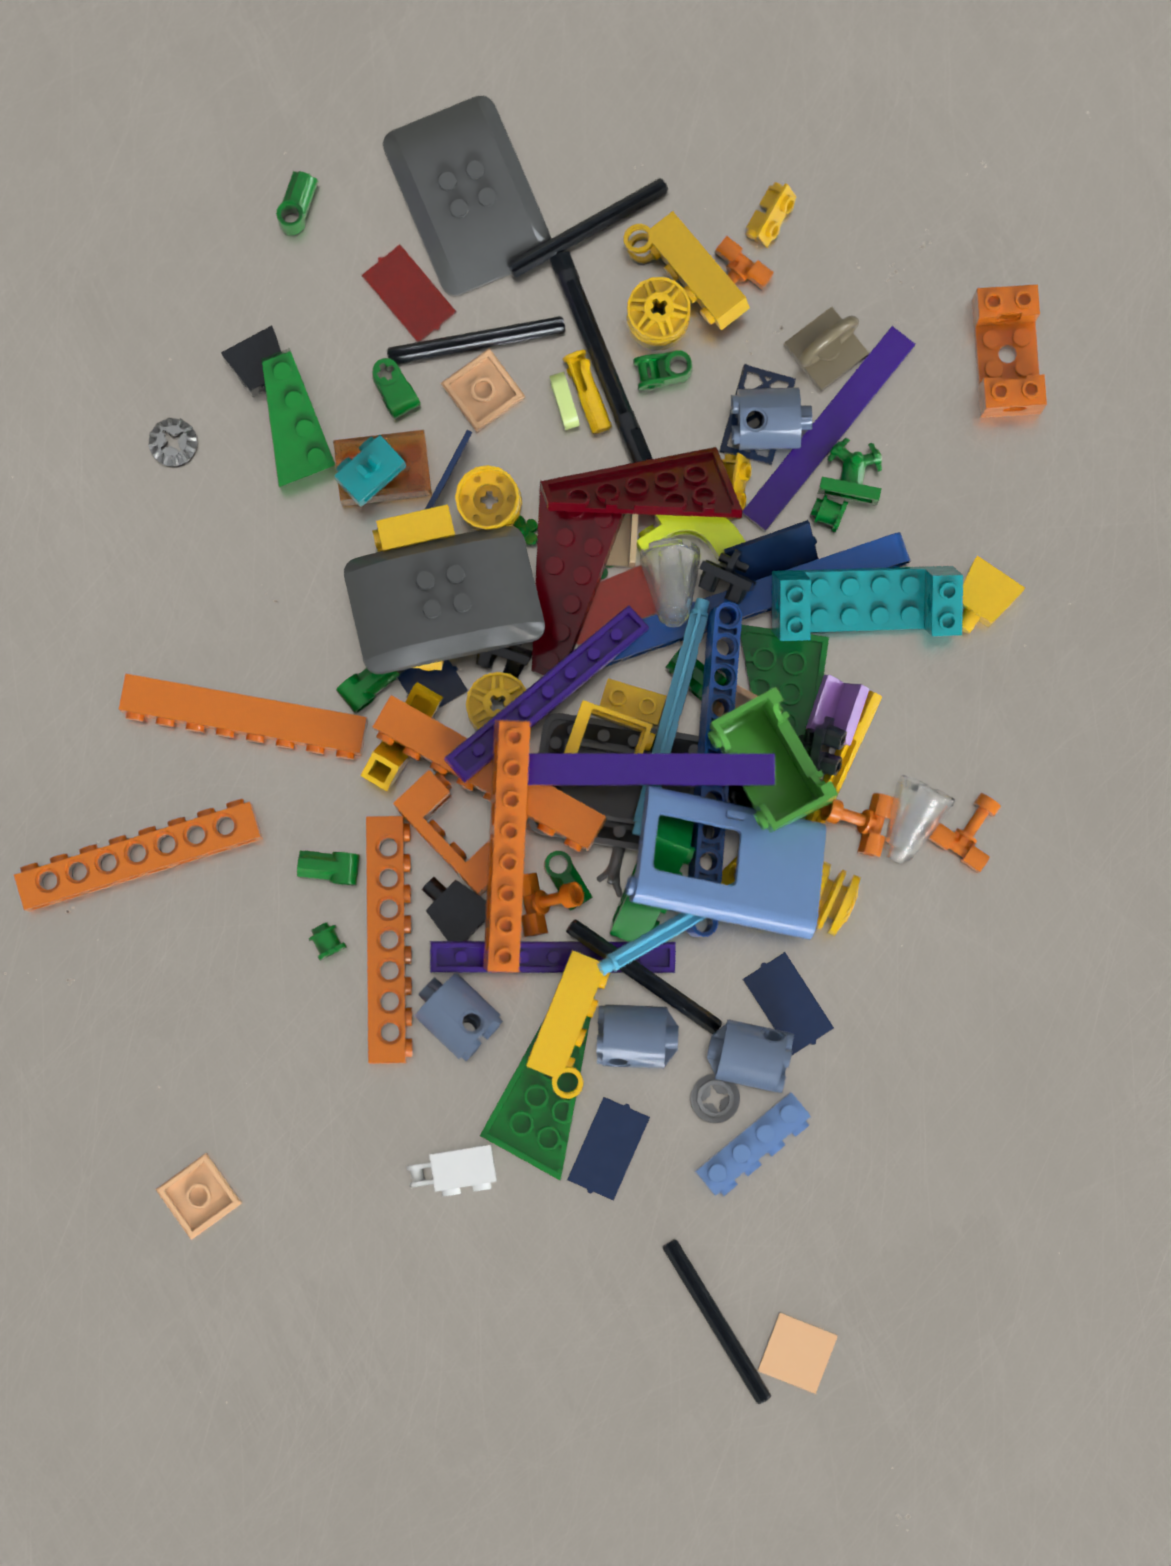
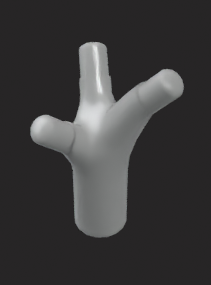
M613 847L609 865L597 877V880L601 882L608 877V884H613L617 897H621L623 893L620 888V868L625 849Z

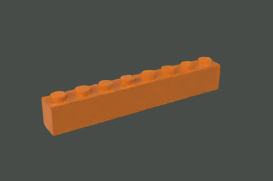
M125 674L119 710L122 713H126L125 718L133 721L143 722L144 717L156 719L155 724L174 727V722L186 724V730L201 733L204 732V728L216 730L215 735L234 738V733L246 735L245 740L250 742L264 743V739L275 740L276 746L294 749V744L306 746L307 752L324 754V750L336 751V757L354 760V755L362 756L368 726V718L364 716Z
M390 695L372 726L378 732L376 738L390 746L394 742L405 747L403 753L416 761H419L421 757L431 762L429 768L441 773L443 776H446L448 772L458 777L457 784L471 792L474 787L485 793L483 798L491 803L493 760L464 783L444 759L468 738ZM528 785L526 821L530 818L539 823L537 829L550 837H553L555 833L564 837L565 841L563 844L577 852H580L582 848L589 851L606 821V816L551 785Z

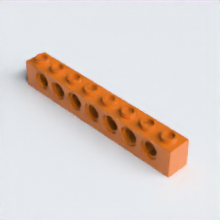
M495 720L483 964V968L488 972L519 973L530 722Z
M244 799L234 800L227 803V809L215 812L214 808L205 809L197 812L198 818L186 821L185 817L176 818L168 821V827L159 830H156V826L144 828L138 831L139 836L130 839H127L126 835L108 840V846L98 848L97 844L79 849V855L69 858L67 853L50 858L51 863L39 867L38 863H32L20 867L21 873L14 874L23 908L25 911L30 912L262 840L263 837L253 804L250 801L245 803ZM226 818L232 819L234 822L233 831L227 835L220 834L218 830L219 823ZM198 827L202 828L205 832L203 841L198 844L191 843L189 840L191 830ZM165 837H173L175 840V847L169 853H163L160 850V842ZM136 846H143L146 851L145 858L140 862H133L130 856L132 849ZM107 855H114L116 858V866L111 871H104L101 867V861ZM78 864H84L87 869L86 876L82 880H74L72 877V870ZM49 873H54L57 877V884L54 888L46 890L42 884L43 878Z
M366 816L369 1064L407 1063V1057L413 1056L412 1038H407V1026H412V1007L406 1008V995H412V977H406V964H412L411 946H406V934H411V915H405V903H411V884L405 885V872H411V855L405 854V842H410V823H405L403 816ZM386 840H393L397 843V851L392 856L381 854V844ZM388 870L396 872L398 876L396 884L391 887L383 886L380 880L381 875ZM387 901H393L398 906L396 915L391 918H386L381 914V907ZM391 931L397 934L398 943L395 947L387 949L382 946L381 938L383 934ZM388 962H393L398 966V974L393 979H385L381 973L383 965ZM387 993H394L398 996L399 1004L394 1010H385L382 1006V998ZM387 1024H395L399 1029V1035L394 1041H386L382 1036V1030Z

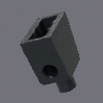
M271 325L222 351L221 354L226 364L252 396H256L265 392L261 359L280 352L281 348Z
M433 877L421 889L434 901L426 909V912L447 941H467L485 923L486 900L459 881L454 880L446 888Z

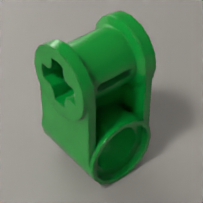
M682 350L661 354H648L633 359V364L637 366L640 379L638 390H653L666 385L687 381L692 374V360ZM681 360L687 364V368L684 372L675 373L670 368L671 364L674 361ZM647 367L650 368L651 377H648Z
M383 358L374 364L372 371L373 382L393 419L421 405L413 387L406 380L394 360ZM385 368L387 372L392 370L390 380H387L386 377L379 378L381 376V369Z

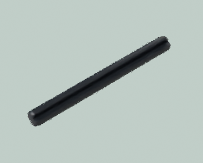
M659 178L509 262L510 272L514 277H519L546 262L557 253L571 248L667 194V184L662 178Z
M561 316L389 347L387 355L388 358L399 364L563 334L565 332V323Z
M574 919L566 930L567 934L603 959L607 958L606 955L618 949L578 920ZM636 960L619 968L623 973L709 1033L714 1034L721 1027L722 1021Z
M674 1239L663 1246L664 1252L757 1404L766 1402L771 1398L769 1390L679 1242Z

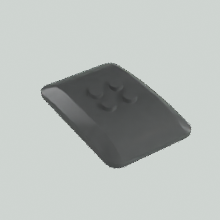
M487 96L472 97L394 129L384 137L383 149L440 285L447 294L452 296L462 295L511 275L512 273L508 267L510 261L551 239L542 213L496 106Z
M513 526L467 532L385 552L380 551L354 558L344 568V579L365 667L374 674H385L538 640L545 630V622L524 536L518 528Z
M564 713L549 715L543 724L539 753H564L577 716ZM589 718L577 753L634 754L641 732L610 721ZM652 728L650 732L657 735L658 729ZM676 732L671 754H697L699 736ZM655 735V738H654V741H653V744H652V747H651L650 751L644 750V751H643V754H652V750H653V746H654V743H655L656 735ZM553 786L606 816V821L594 840V844L639 850L640 836L634 835L632 832L635 824L633 819L642 786ZM695 786L661 787L694 795ZM711 792L705 795V798L717 800ZM528 818V823L534 832L547 835L537 829L539 823ZM704 824L702 833L707 839L712 838L713 826ZM556 833L553 835V837L564 838Z

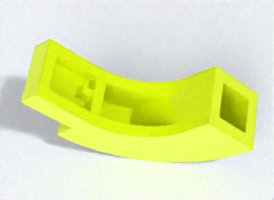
M655 515V520L659 526L655 528L654 525H650L638 534L640 538L637 540V548L644 555L671 537L691 535L705 542L718 561L720 554L724 553V549L746 541L734 524L725 517Z

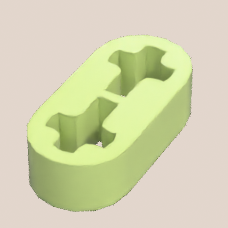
M564 372L550 375V384L564 429L568 430L580 426Z

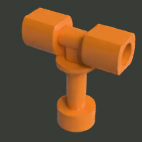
M726 236L716 248L715 253L728 263L726 269L729 273L727 275L735 284L738 280L745 282L746 279H749L762 290L772 278L774 272L759 260L755 263L742 253L743 248Z
M873 793L869 810L865 809L862 813L846 809L841 800L834 799L833 802L821 808V819L832 824L843 820L857 825L858 831L862 833L857 852L872 857H880L885 841V836L881 835L885 819H891L896 798L881 793Z
M980 793L974 804L978 809L964 830L957 828L953 832L943 824L937 823L927 838L944 850L951 849L962 857L961 862L977 873L982 871L990 856L975 847L977 840L973 837L988 814L994 817L1001 807L998 802L983 793Z
M537 873L523 874L522 897L526 915H522L521 921L524 937L548 933L545 914L549 912L550 906L562 904L565 908H573L582 905L584 893L580 884L577 882L563 884L559 892L547 894L539 888Z

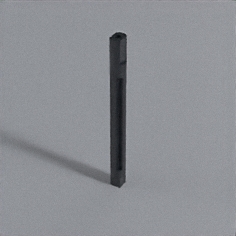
M570 252L557 253L550 258L559 284L563 288L631 463L653 459L635 413L631 409L581 285L580 277Z

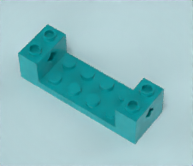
M954 566L772 571V632L780 641L811 640V632L925 629L931 636L962 635L963 574Z

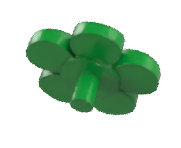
M519 516L513 524L514 527L522 532L524 540L528 545H534L538 538L534 533L538 529V523L534 519L526 521L523 516Z

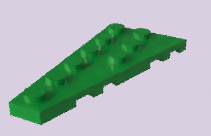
M741 625L740 638L750 692L759 696L777 687L784 699L780 702L783 708L782 713L788 712L790 716L788 720L797 736L805 735L806 726L825 672L829 637L811 634V640L780 641L770 628Z
M587 1016L582 1028L587 1030L580 1047L574 1046L570 1056L575 1058L573 1067L580 1073L591 1019ZM541 1024L480 1136L561 1181L576 1097L565 1099L558 1096L553 1089L551 1076L526 1066L542 1026ZM570 1072L561 1074L557 1080V1086L563 1092H571L578 1085V1078Z

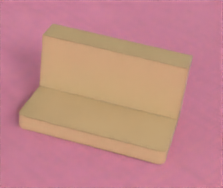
M625 514L606 566L634 568L636 563L638 514Z

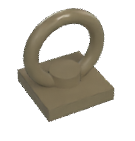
M832 306L784 343L789 353L821 392L869 355V352L853 333L859 325L858 318L852 315L842 319Z

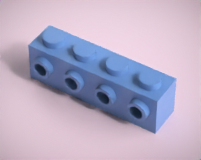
M789 1092L696 1169L695 1172L715 1196L719 1192L725 1196L738 1185L735 1181L737 1177L743 1172L749 1176L762 1165L759 1159L766 1153H769L772 1157L785 1146V1143L782 1141L791 1133L796 1137L809 1126L806 1120L811 1115L793 1093Z

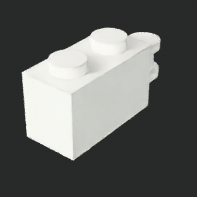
M491 1145L430 1154L429 1163L407 1166V1171H411L412 1183H409L410 1188L434 1184L435 1192L442 1191L443 1196L461 1194L460 1188L472 1186L473 1192L492 1189L491 1182H497ZM431 1167L433 1179L424 1181L423 1168Z

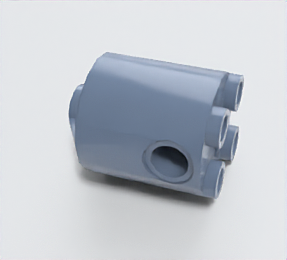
M799 387L738 389L737 395H731V413L737 414V425H733L731 428L732 444L738 445L739 450L800 449L802 430H812V406H801ZM751 411H758L761 415V422L757 427L751 428L746 422V417Z
M457 973L453 974L444 984L434 977L418 994L426 1003L414 1017L458 1059L462 1057L467 1061L482 1044L479 1039L482 1036L489 1039L503 1022L499 1018L501 1015ZM468 1022L472 1024L475 1031L467 1030L463 1023Z
M611 1004L599 1006L597 1064L609 1067L665 1069L667 1063L678 1051L679 1026L669 1013L667 1007Z
M727 1019V1023L711 1035L707 1059L714 1071L715 1079L782 1093L786 1078V1068L789 1067L794 1034Z

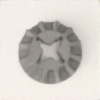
M168 417L166 420L157 422L150 432L148 446L153 457L158 462L167 466H178L186 463L194 455L197 448V437L194 429L182 419ZM167 432L173 437L180 435L177 442L181 451H178L173 446L165 447L168 441L164 433Z
M715 1074L706 1075L699 1079L691 1092V1106L699 1118L709 1123H721L729 1120L736 1113L740 1104V1094L736 1084L715 1079ZM711 1085L717 1094L728 1093V1096L720 1101V1112L717 1111L713 1103H702V1101L711 1096Z

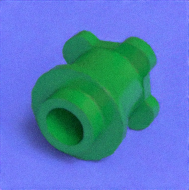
M824 495L823 500L816 499L810 515L815 516L814 523L820 521L833 527L831 531L836 533L848 502L844 500L843 504L827 499L828 495Z
M328 922L312 929L313 936L308 938L309 941L313 940L319 952L317 957L320 961L347 947L345 942L341 943L335 931L337 926L333 925L330 927Z

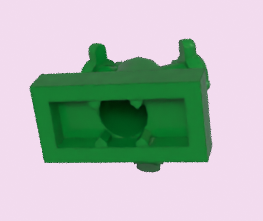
M844 438L832 447L827 458L830 463L835 457L843 461L840 479L822 476L818 494L877 505L882 488L863 485L866 466L874 464L877 472L882 471V455L873 443L868 444L870 453L864 455L859 451L851 453L845 448L850 440Z

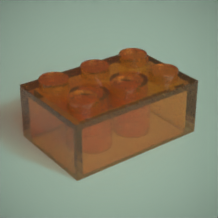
M416 430L382 434L381 436L405 461L406 468L366 504L432 496L425 431ZM379 435L333 440L336 468L346 458L350 457L352 460L361 452L359 447L368 438L373 437L375 439ZM338 483L342 507L358 505Z

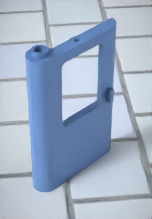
M647 785L636 872L633 877H628L625 894L629 895L630 902L810 940L815 933L818 920L826 825L800 818L771 833L767 828L762 830L754 817V814L757 813L755 808ZM665 815L737 831L740 835L734 886L656 870L653 867L658 817Z

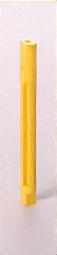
M869 691L851 746L844 745L840 750L836 749L834 755L842 757L840 771L835 776L825 774L822 780L826 783L831 781L837 793H839L882 699L881 695L873 691ZM821 808L808 814L805 818L806 820L824 824L826 822L821 819Z

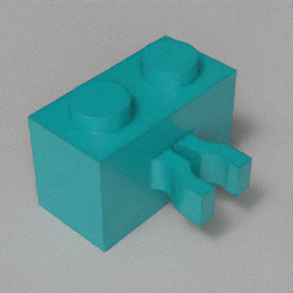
M381 435L375 439L373 437L368 438L359 447L361 451L352 460L350 457L346 458L336 468L337 473L334 475L336 481L360 507L366 504L406 468L405 461Z

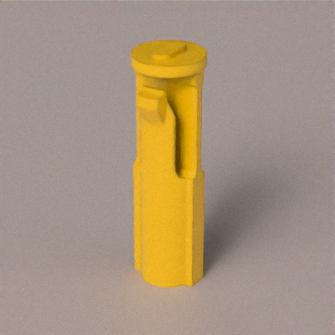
M577 350L562 359L564 363L569 365L567 373L573 378L592 433H601L613 427L590 371V360L585 358L587 352L586 350Z

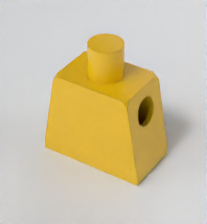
M978 555L972 562L963 581L962 631L968 634L971 633L978 621L990 627L1025 589L1024 586Z

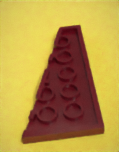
M717 447L541 481V492L548 511L742 518V507Z
M541 481L535 585L545 622V630L538 640L533 641L531 671L544 676L574 651L625 514L548 511L541 492Z

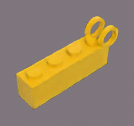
M674 211L651 228L645 224H634L625 231L623 241L631 259L637 263H647L653 259L658 260L661 258L666 264L663 268L672 280H679L683 284L692 304L695 301L699 303L702 307L700 313L710 325L715 322L720 330H723L750 309L746 296ZM637 230L647 232L636 234L629 240L630 235ZM639 240H648L643 247H633ZM650 250V253L647 256L639 257L635 255L643 254Z
M573 950L526 1063L527 1067L551 1076L555 1093L565 1099L576 1097L583 1088L582 1075L573 1067L575 1058L570 1056L574 1046L580 1047L587 1030L582 1028L586 1016L593 1017L599 1002L594 999L598 988L604 989L610 972L606 975L600 972L597 963L600 961ZM565 1072L573 1073L578 1078V1085L571 1092H563L557 1086L558 1077Z

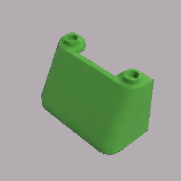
M777 687L710 723L711 731L707 733L714 748H720L723 754H775V786H742L757 812L754 814V817L762 830L767 828L771 833L828 805L838 795L831 781L827 783L825 781L821 782L820 779L824 775L821 770L817 771L788 720L790 717L788 712L785 711L781 714L783 708L780 702L784 699Z

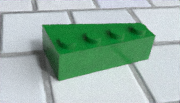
M290 348L262 358L278 486L281 487L333 467L336 464Z
M665 815L658 817L653 867L656 870L683 875L680 869L683 864L688 865L695 849L691 847L693 821ZM637 861L631 875L632 877L636 872ZM624 890L613 915L609 934L628 942L634 941L641 935L659 926L660 921L657 918L660 913L665 914L667 909L630 902L629 895H626Z

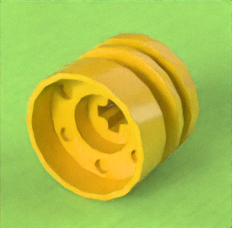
M651 277L640 282L632 290L627 302V328L631 337L640 346L650 350H666L675 346L685 336L690 319V300L685 289L676 281L666 277ZM656 305L659 309L664 307V315H661L659 312L653 314L654 306Z
M490 465L475 467L467 472L458 483L455 494L457 510L465 522L476 531L513 526L520 516L523 504L521 491L511 475L499 467ZM489 494H492L494 499L498 500V503L492 505V509H488L486 504L482 503L483 500L488 499Z
M502 672L485 674L476 680L469 689L466 699L468 718L475 731L479 730L501 711L500 709L492 711L493 704L491 701L493 699L496 701L504 699L503 704L505 708L527 690L523 683L511 674Z
M823 861L819 916L816 928L821 930L826 919L829 918L832 922L828 929V934L835 936L840 927L847 922L858 897L861 877L853 875L848 886H845L842 883L847 871L842 869L835 880L829 879L831 864Z

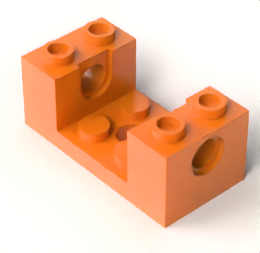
M1038 284L977 288L972 298L980 418L1041 414L1047 405L1045 374L1039 375L1035 323L1040 315ZM1002 348H1010L1015 353V360L1011 363L1001 361L999 351Z
M428 770L393 805L476 894L481 896L487 891L489 841L465 862L464 860L467 858L466 853L454 841L449 845L443 839L446 836L445 831L433 819L429 823L427 822L452 798L449 791L452 787L449 781L441 773L437 772L434 775Z

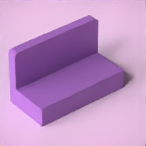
M825 674L806 728L815 730L817 725L823 724L826 716L835 718L834 726L847 731L844 745L851 746L870 689L862 684L844 683L832 675Z

